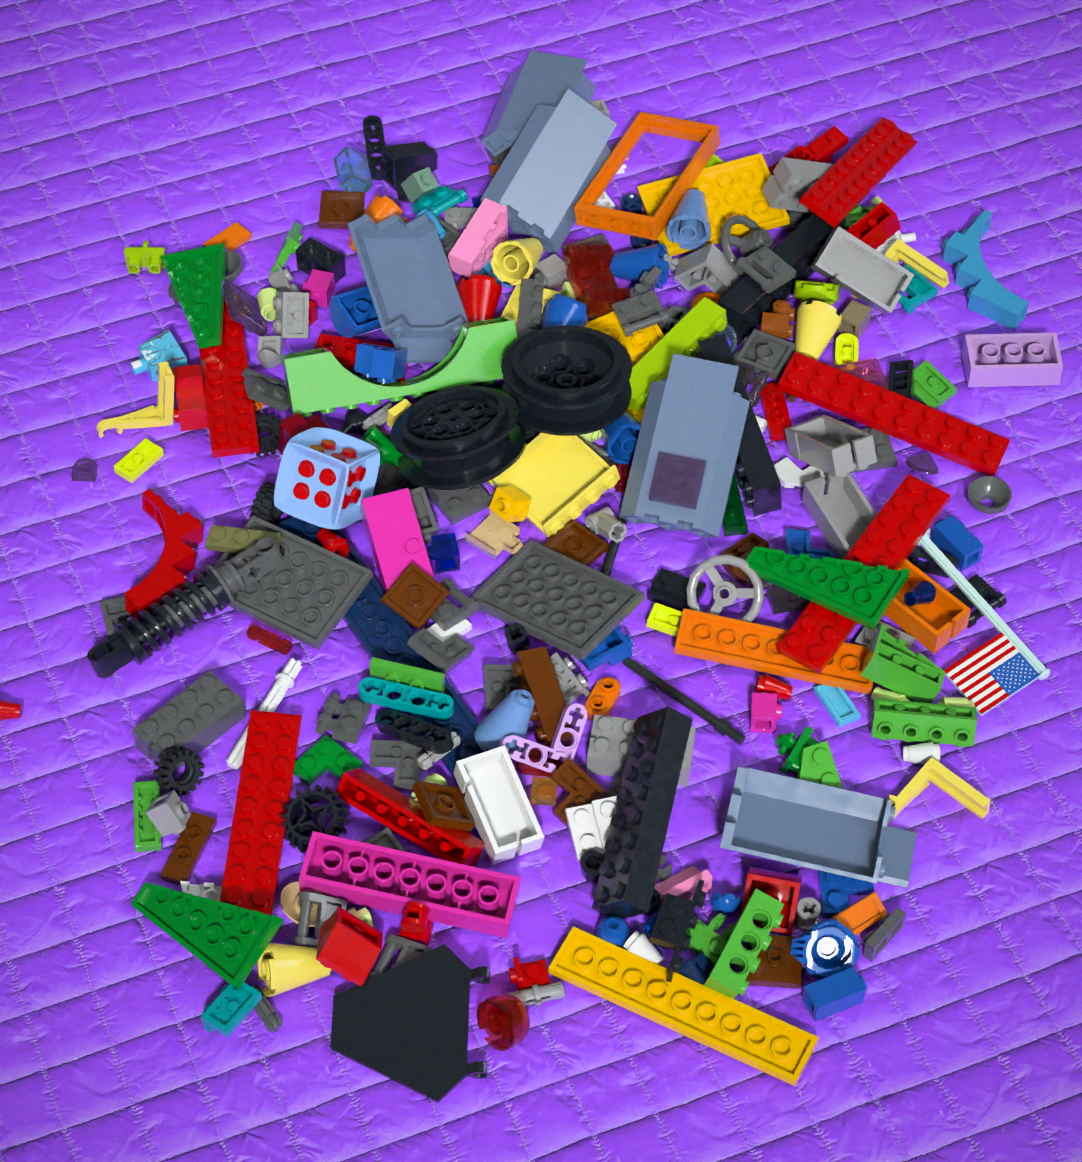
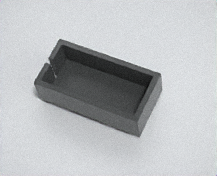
M208 671L132 729L135 747L149 760L153 759L154 764L155 761H161V758L158 757L159 754L166 755L165 749H172V746L185 747L198 755L246 717L244 701L211 671ZM183 761L179 762L175 766L173 773L184 766L185 763Z

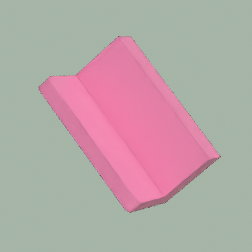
M691 866L656 884L654 889L661 895V905L666 893L692 901L699 879L704 880L703 891L708 893L712 889L713 877L707 869L699 872L695 866Z

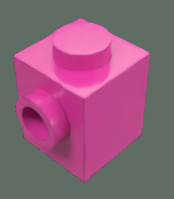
M312 269L308 281H304L302 292L309 293V300L316 303V306L328 308L335 291L334 273Z
M752 692L750 732L775 733L777 719H781L782 704H777V694Z

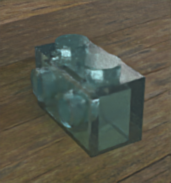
M346 146L333 159L339 188L344 192L367 193L373 186L367 156Z

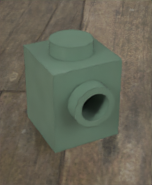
M429 167L413 173L400 184L411 203L431 194L439 187L436 177Z

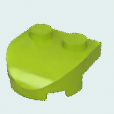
M795 280L793 298H799L800 302L821 300L829 305H833L834 302L840 300V284Z

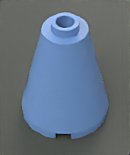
M690 189L684 193L667 224V237L673 244L674 242L680 244V248L694 250L703 247L705 242L709 241L711 228L705 195L700 190Z
M512 691L477 725L474 737L482 750L498 748L501 738L506 735H515L525 739L535 704L532 695L528 691ZM514 740L511 743H506L505 747L509 749V754L511 751H522V748L514 745Z

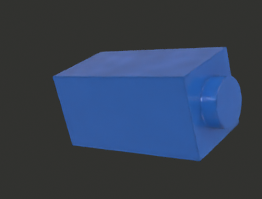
M953 515L935 523L931 541L943 553L956 557L959 561L958 568L961 571L981 561L984 546L977 537H974L967 530L964 523L959 522Z
M852 967L804 986L802 1000L816 1022L863 1003L867 985L861 975L858 976Z

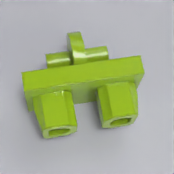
M144 240L143 247L124 248L126 267L131 274H138L141 268H149V272L152 274H160L162 268H165L160 257L165 255V248L150 247L149 240Z

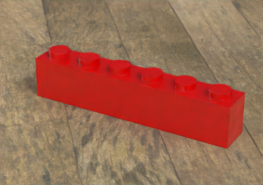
M360 768L343 773L336 790L340 795V799H344L345 802L442 860L476 866L485 842L464 830L428 825L419 803Z

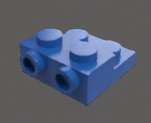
M618 625L580 662L589 672L607 662L612 667L632 656L631 648L633 647V642L627 634L624 635L620 631Z

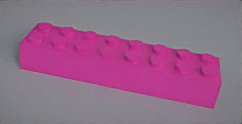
M313 831L299 876V891L347 900V903L401 915L404 913L407 902H419L430 909L428 920L432 922L508 938L521 877Z

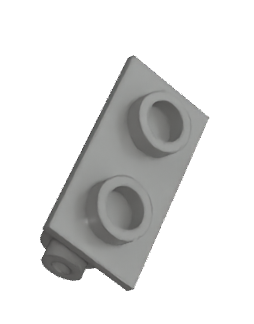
M276 263L279 270L272 271L268 278L272 287L278 292H300L296 284L291 283L294 278L287 268L283 270L279 263Z

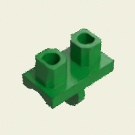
M806 726L796 741L794 740L795 734L793 732L777 736L775 743L779 748L778 754L784 755L785 752L788 753L779 768L781 772L786 774L790 769L798 774L801 765L799 761L801 749L819 743L810 736L813 729Z

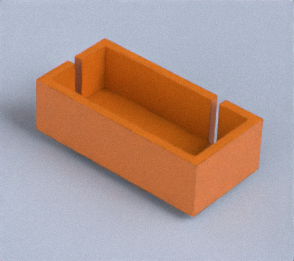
M906 559L898 571H901V568L910 569V576L884 615L935 654L949 643L950 638H955L967 628L971 609Z

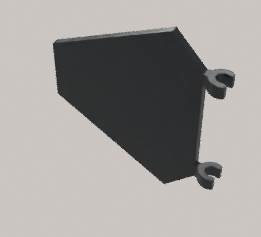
M443 944L366 980L361 987L355 985L334 995L331 1050L437 1103L446 1097L467 1076L486 1079V1062L476 1061L468 1064L467 1061L470 983L490 984L491 973L489 972V967L481 966L470 969Z

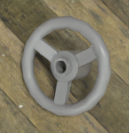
M729 554L712 556L701 562L691 573L686 588L687 604L690 610L702 612L697 603L696 588L699 579L706 572L715 585L713 589L715 603L708 614L719 616L724 606L733 604L739 598L754 599L750 610L744 617L738 620L752 622L760 613L764 600L763 583L758 574L749 568V564L744 559ZM729 564L740 568L749 576L753 588H739L736 582L723 580L715 566ZM722 589L728 590L729 596L727 598L723 596Z

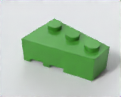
M881 624L869 642L860 676L894 692L906 695L907 698L915 702L932 703L942 688L945 671L921 653L916 655L905 646L907 642L901 638L899 641L886 632L888 628Z

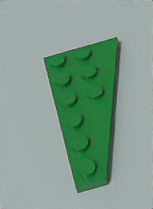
M224 243L160 256L200 349L222 345L227 251Z
M756 546L745 560L749 564V568L755 571L760 578L872 630L876 628L910 576V569L901 568V571L887 569L888 566L883 565L871 567L863 565L862 562L823 557V559L811 558L809 554L800 553V556L786 554L783 550Z
M147 882L143 884L131 903L134 908L238 989H240L285 920L277 916L248 910Z

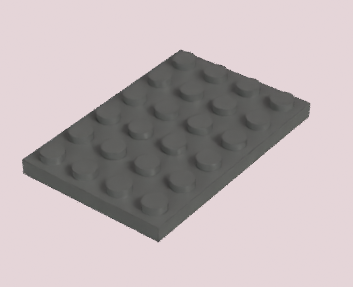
M253 515L243 529L280 533L282 541L279 550L283 556V563L278 568L262 576L258 581L247 586L244 591L234 593L235 604L228 607L319 650L372 579V570ZM224 552L213 568L219 569L223 562L231 560L237 554Z
M532 540L522 547L470 597L479 603L478 610L510 626L515 623L521 624L525 627L527 634L582 661L645 599L644 592Z

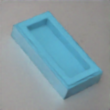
M821 684L814 687V693L838 728L861 718V714L844 689Z

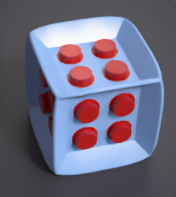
M314 427L293 436L288 441L280 461L274 490V505L288 515L326 529L338 530L355 523L362 518L360 512L361 499L373 496L380 465V451L363 440L329 428Z

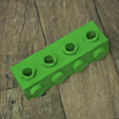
M874 698L871 721V737L880 740L896 739L909 743L933 741L934 744L974 747L977 727L976 707Z

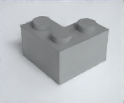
M713 243L681 258L674 274V278L687 291L705 284L713 293L721 296L726 295L740 277L730 266L724 254Z

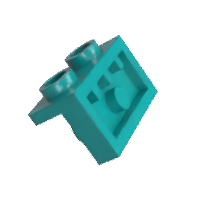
M245 982L240 989L227 984L223 987L216 1000L212 1004L207 1005L203 1010L201 1020L204 1030L211 1032L214 1029L228 1038L261 1001V992Z

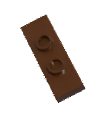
M195 812L191 813L186 823V828L182 831L161 873L162 880L181 885L180 881H189L217 825L215 818Z

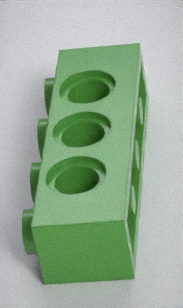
M755 889L704 986L733 999L737 994L741 996L744 994L750 983L746 980L749 972L754 974L761 962V959L757 957L761 950L766 951L773 938L769 935L772 927L777 929L784 917L780 913L784 906L783 903ZM753 920L760 921L763 928L756 927ZM741 942L748 943L752 950L743 948ZM729 964L737 965L740 973L732 971Z

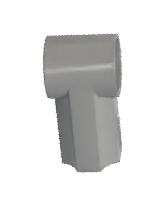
M605 507L585 517L587 529L595 535L601 534L616 543L624 540V536L627 533L626 525L615 518L609 507Z

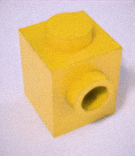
M513 486L497 487L489 509L507 522L524 521L532 500Z

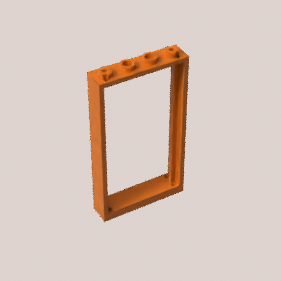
M640 112L574 206L577 225L657 240L671 219L684 193L691 189L720 145L719 126ZM645 132L702 143L654 217L595 206Z

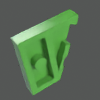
M295 221L283 241L276 257L277 260L270 273L279 270L276 263H279L283 268L290 254L295 255L296 249L300 246L303 236L300 233L302 225Z

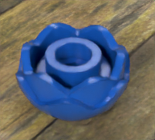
M715 892L709 897L712 909L719 913L735 914L740 910L743 903L741 902V896L736 898L733 894L721 895Z

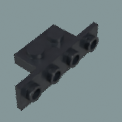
M699 879L692 901L666 893L653 927L649 942L674 950L666 977L668 982L672 981L674 973L679 974L684 958H681L680 955L682 950L687 952L692 937L688 935L690 928L695 930L699 914L696 913L697 907H703L707 892L703 891L704 880Z

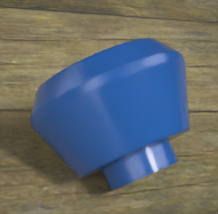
M609 916L598 924L595 929V936L624 949V944L631 936V930L620 917Z

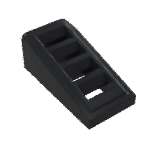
M913 360L890 362L889 390L914 400ZM908 370V372L896 373L897 371Z

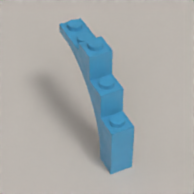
M985 209L980 216L974 218L969 229L966 228L962 234L955 232L951 238H947L944 241L942 260L956 266L954 272L956 274L955 284L969 290L967 295L969 299L968 309L1015 331L1026 317L1029 301L1006 289L995 279L985 265L979 241L990 229L993 214Z

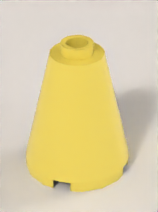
M536 238L507 240L500 243L492 252L491 266L494 274L499 280L511 283L510 285L521 284V278L529 279L543 254L541 242Z
M814 300L812 304H806L805 301L799 305L797 310L795 352L814 360L819 359L841 325L842 316L841 314L840 316L836 314L837 309L835 307Z
M269 943L257 961L259 981L264 980L266 988H261L265 997H273L327 977L332 969L324 967L316 960L317 948L279 943Z

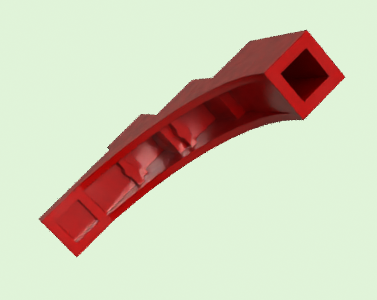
M151 489L142 493V510L157 522L165 544L161 557L154 569L139 584L125 592V610L136 619H138L137 613L139 610L144 609L149 612L150 603L156 602L160 605L161 596L168 595L171 597L172 589L179 588L182 590L183 582L188 581L185 574L195 569L196 554L192 547L201 543L203 537V525L198 518H194L188 511L179 515L175 509H172L164 502L160 495H156Z

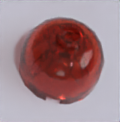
M502 993L486 998L485 1001L478 1005L476 1013L478 1027L480 1030L485 1029L489 1036L485 1040L494 1049L505 1051L513 1048L522 1042L529 1032L530 1019L528 1009L515 996Z

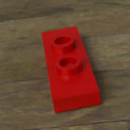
M778 382L758 384L759 397L765 420H767L770 441L786 440L784 429L792 427L784 392L777 389Z

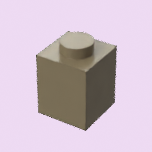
M852 300L841 314L842 321L838 332L841 334L849 333L859 339L870 325L872 308Z

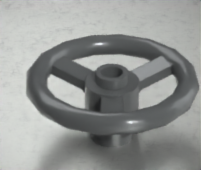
M733 215L725 220L721 229V246L728 263L741 277L744 278L746 273L744 271L740 272L735 267L737 259L732 252L731 246L738 247L741 254L745 257L764 246H767L772 251V237L770 233L762 229L754 220L744 215ZM735 224H742L748 227L751 232L749 235L739 238L730 235V230Z

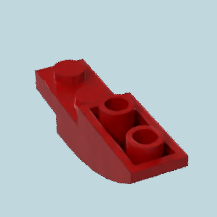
M833 126L806 147L800 144L784 157L829 164L833 161V154L847 145L849 139L836 126ZM779 161L768 168L772 175H774L773 171Z

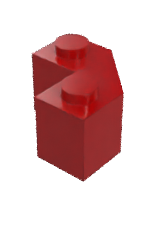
M201 365L172 367L174 391H176L178 409H174L175 423L180 422L181 431L209 428Z

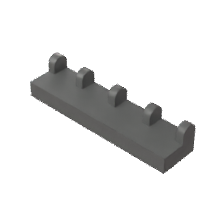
M536 273L535 279L521 278L517 340L541 328L544 274Z

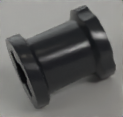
M517 623L508 626L505 630V637L510 651L517 654L519 651L528 650L530 641L525 627Z

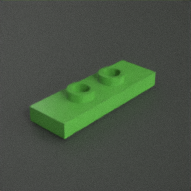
M372 657L369 663L370 677L444 693V673Z
M155 780L133 782L135 853L162 850L161 834L145 813L152 801L160 797V786H158L159 783Z

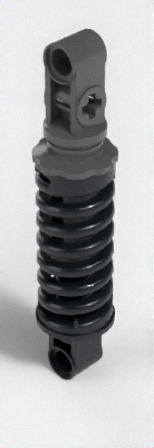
M272 537L260 539L256 544L240 552L231 560L223 562L219 569H214L211 565H207L204 570L200 571V574L194 575L193 583L185 581L182 584V590L179 588L172 589L171 597L168 595L161 596L160 605L152 602L149 605V612L144 609L138 611V619L129 617L126 622L123 621L115 624L113 627L116 634L99 645L92 647L87 653V658L97 676L107 678L133 660L138 665L143 664V661L153 655L150 649L146 651L145 647L150 644L155 652H159L161 647L156 641L158 638L161 637L166 645L172 643L167 632L172 630L176 637L180 638L183 636L182 627L186 626L188 630L194 629V625L191 622L194 619H197L199 623L205 622V617L203 616L205 612H208L210 616L216 615L214 606L219 611H222L228 606L235 604L234 593L244 591L247 586L258 581L262 576L278 568L283 563V556L275 539Z

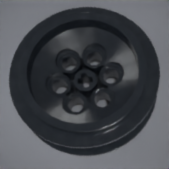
M570 325L542 328L520 337L506 350L503 356L501 370L504 384L502 391L516 400L519 408L518 422L532 430L558 436L592 433L615 423L624 415L630 405L632 396L629 382L632 374L631 357L618 340L601 331Z
M481 386L449 388L420 399L398 417L391 429L392 444L398 452L403 454L398 459L401 475L414 485L436 490L469 488L499 476L521 457L526 447L525 433L520 425L517 424L519 408L516 400L503 391Z

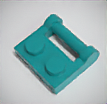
M440 186L434 192L419 198L417 202L410 206L412 212L416 215L422 210L427 209L439 217V214L454 205L466 202L468 196L463 189L457 191L446 186Z
M906 264L903 268L914 274L905 290L912 298L908 299L904 294L900 293L901 298L898 302L910 314L918 306L937 296L938 288L922 274Z

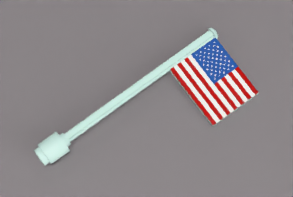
M928 529L917 545L925 549L1000 633L944 670L948 680L964 698L974 701L977 713L983 716L1035 680H1045L1048 678L1050 669H1046L929 539L931 530Z

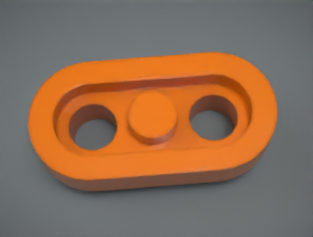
M604 677L596 683L585 703L588 719L593 721L594 714L610 715L621 694V685L618 680L612 677Z

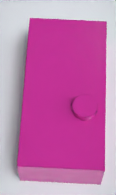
M401 489L361 499L360 512L384 592L386 593L411 562L434 579L409 489Z

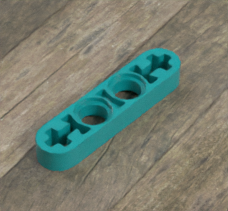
M374 677L364 678L358 685L359 697L367 703L441 720L450 718L454 713V701L447 694ZM390 692H398L401 694V696L398 699H390L387 697V695ZM416 697H421L425 700L421 705H415L411 701ZM442 704L447 705L444 706L443 709H439V707H441Z

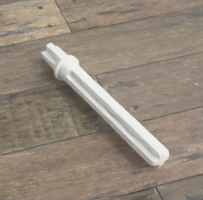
M289 659L282 672L276 675L274 685L257 711L274 712L288 689L294 686V679L302 668V663L299 660ZM248 726L226 759L227 766L235 770L241 766L243 761Z

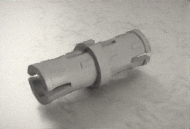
M562 981L542 986L535 984L525 990L508 992L511 1010L534 1004L535 1006H540L543 1002L565 998Z

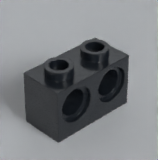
M311 237L296 249L297 269L310 275L312 269L334 273L335 284L346 275L344 256Z

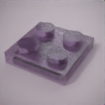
M230 281L222 285L225 294L224 299L229 308V317L235 323L238 322L245 326L249 332H254L258 336H264L268 331L257 299Z
M659 452L649 500L696 510L707 462Z

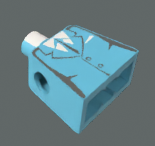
M170 330L140 344L138 347L140 359L130 362V368L134 375L147 372L153 382L158 381V363L168 362L172 374V367L188 366L187 358Z

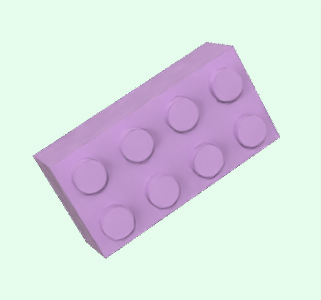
M1057 333L965 335L962 358L968 387L1059 385L1063 362Z

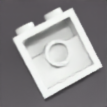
M617 796L594 800L591 804L565 809L577 861H581L583 854L591 850L598 851L603 856L605 855V843L609 838L611 819L615 813Z

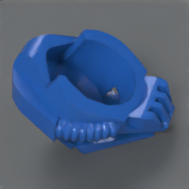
M832 918L818 922L798 937L792 939L790 954L801 963H804L806 971L818 980L852 968L854 963L859 960L860 948L855 935L840 922Z

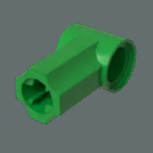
M375 426L370 427L360 440L375 446L380 451V466L389 472H396L399 468L398 459L403 454L394 448L392 441Z

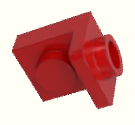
M518 957L513 958V967L508 968L510 982L511 984L516 983L517 991L531 988V985L535 984L538 986L550 984L545 959L520 964Z

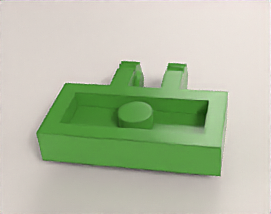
M721 913L714 917L708 926L698 919L695 930L690 928L688 935L692 936L689 949L696 954L703 951L712 967L736 925L731 923L722 935L719 936L716 931L724 924L726 919Z

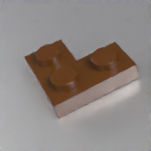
M568 758L551 775V779L568 794L552 814L569 829L565 809L591 804L594 800L602 799L607 792Z

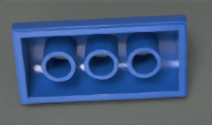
M368 286L332 296L329 305L330 316L335 329L341 336L351 338L381 328Z

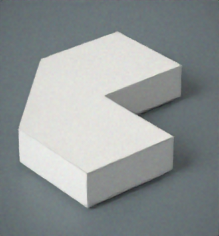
M787 457L774 465L780 483L784 488L804 487L805 482L823 476L826 480L825 485H827L829 474L815 467L809 466L802 471Z

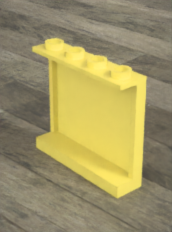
M540 433L526 445L521 457L510 468L491 480L495 489L497 487L513 486L530 498L532 501L526 518L550 539L572 519L578 518L582 511L590 504H594L606 490L613 488L620 479L615 465L609 466L577 435L558 436Z

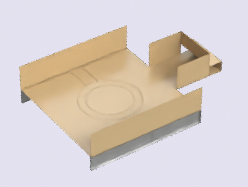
M490 510V515L469 535L466 533V542L495 560L496 556L503 549L514 556L524 547L522 541L516 538L517 535L520 536V528L511 522L505 521L492 510Z

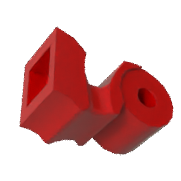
M407 902L398 936L429 946L434 924L428 920L430 909L419 902Z

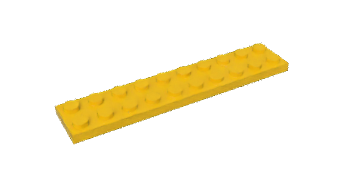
M574 926L572 927L548 968L549 974L796 1086L818 1043L819 1037L680 974L674 973L672 981L668 982L666 981L667 968Z

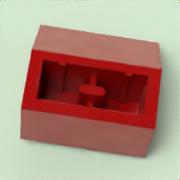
M338 907L320 927L316 960L324 967L331 968L341 974L347 981L354 982L361 987L381 951L383 933L343 908Z

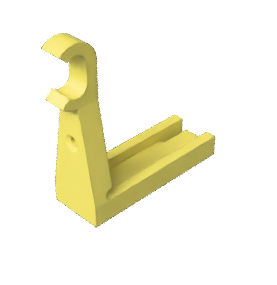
M899 239L885 253V256L898 264V260H901L942 289L949 284L948 272Z
M168 362L158 363L157 406L154 407L152 405L120 417L100 421L96 426L100 438L104 436L103 432L112 428H116L117 432L122 434L123 429L173 425L174 375Z
M931 758L920 769L897 797L889 795L892 805L896 807L894 818L929 786L928 781L938 786L981 819L989 813L991 801L934 758Z

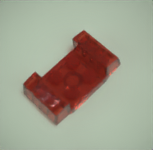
M568 244L563 252L566 275L576 301L586 305L587 317H598L613 312L612 304L631 298L628 288H618L610 269L615 253L610 244Z

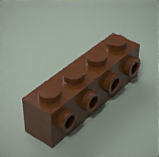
M545 646L517 652L511 667L514 677H518L520 683L519 690L528 691L535 701L530 719L535 727V740L538 744L550 748L566 703ZM572 722L571 725L565 723V728L574 729V726H572ZM564 732L561 735V744L567 747L572 743L573 737L571 733Z

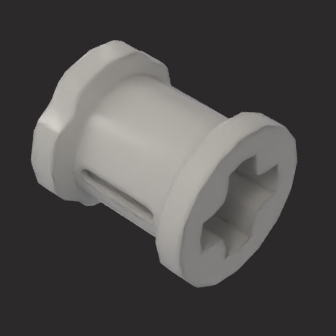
M806 897L798 902L796 926L802 931H807L818 923L821 905L816 899Z

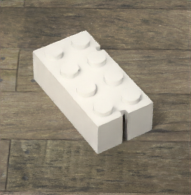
M505 745L456 761L454 776L462 794L465 793V802L482 841L485 842L484 847L492 865L514 858L516 852L520 856L540 849L544 840L543 832Z

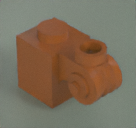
M775 301L772 313L763 312L761 331L786 341L787 338H792L793 324H789V321L794 322L795 308H791L787 301Z

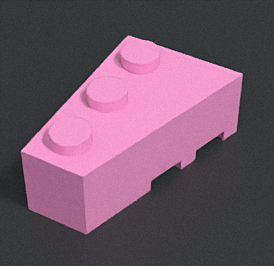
M487 198L483 200L454 247L449 251L448 259L451 271L471 279V275H477L493 257L492 252L494 248L508 240L507 207Z

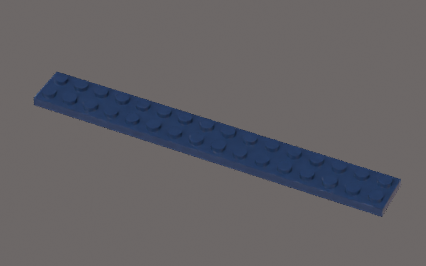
M295 517L279 522L280 528L323 548L317 538L318 532L323 529L322 527ZM329 529L348 542L349 552L345 558L367 568L340 529ZM373 576L342 618L370 659L375 657L442 673L441 670L437 669L431 662L407 645L414 632L403 618L381 602L385 592ZM445 677V690L443 694L449 695L454 701L453 715L448 719L441 720L410 712L408 714L446 729L449 732L454 731L459 735L461 743L440 759L457 783L454 776L456 761L486 751L482 750L475 741L474 732L478 722ZM394 692L397 698L401 696L400 693ZM416 697L411 702L415 705H421L425 700L421 697ZM442 704V706L439 707V709H443V707L447 705Z

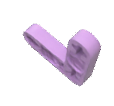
M571 703L564 707L550 748L515 735H506L501 738L498 747L506 746L507 742L511 743L514 740L515 746L524 749L522 753L511 751L509 754L510 759L553 774L556 771V765L546 762L547 756L555 760L561 757L560 761L562 763L568 758L573 761L587 720V710L583 705ZM577 708L580 718L574 719L572 726H577L576 731L572 728H565V723L571 725L573 719L569 715L570 711H575ZM564 732L571 733L573 737L572 743L567 747L563 746L560 741V737ZM532 748H538L541 752L540 760L535 763L531 762L528 757L529 751Z

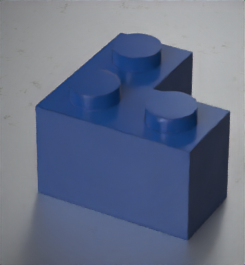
M367 343L357 344L354 372L361 373V377L364 378L375 377L377 378L376 382L380 383L396 382L397 379L405 376L408 350Z

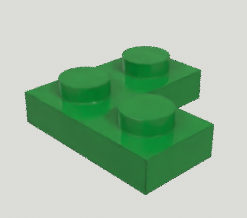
M325 735L295 762L294 775L308 786L312 785L326 771H329L341 781L344 772L357 768L363 769V762Z

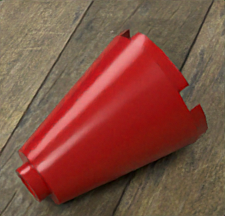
M471 275V279L465 281V277L460 279L457 288L469 323L493 319L502 293V285H498L495 278L486 275Z

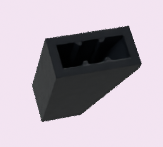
M425 142L383 147V180L397 192V186L413 173L427 167L430 168L431 172L436 170L437 152Z

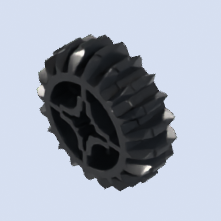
M316 784L312 791L310 786L306 785L305 793L296 790L297 797L295 799L288 796L291 804L282 805L283 810L287 811V813L279 815L280 818L286 819L280 825L285 827L284 839L290 841L289 845L292 848L298 847L300 853H304L308 849L311 838L302 836L303 834L308 835L314 831L339 837L340 834L346 835L348 832L343 826L350 825V820L347 818L350 815V811L348 808H345V800L340 799L337 791L332 793L330 787L326 786L322 790L321 786ZM315 803H325V804H328V805H326V806L321 805V806H319V807H313V806H311V804H315ZM302 810H303V815H302V817H301L299 820H297L299 814H300V813L302 812ZM311 812L315 817L318 818L317 823L319 824V827H317V825L312 822L313 817L311 816ZM333 816V821L330 827L326 830V825L330 820H332Z

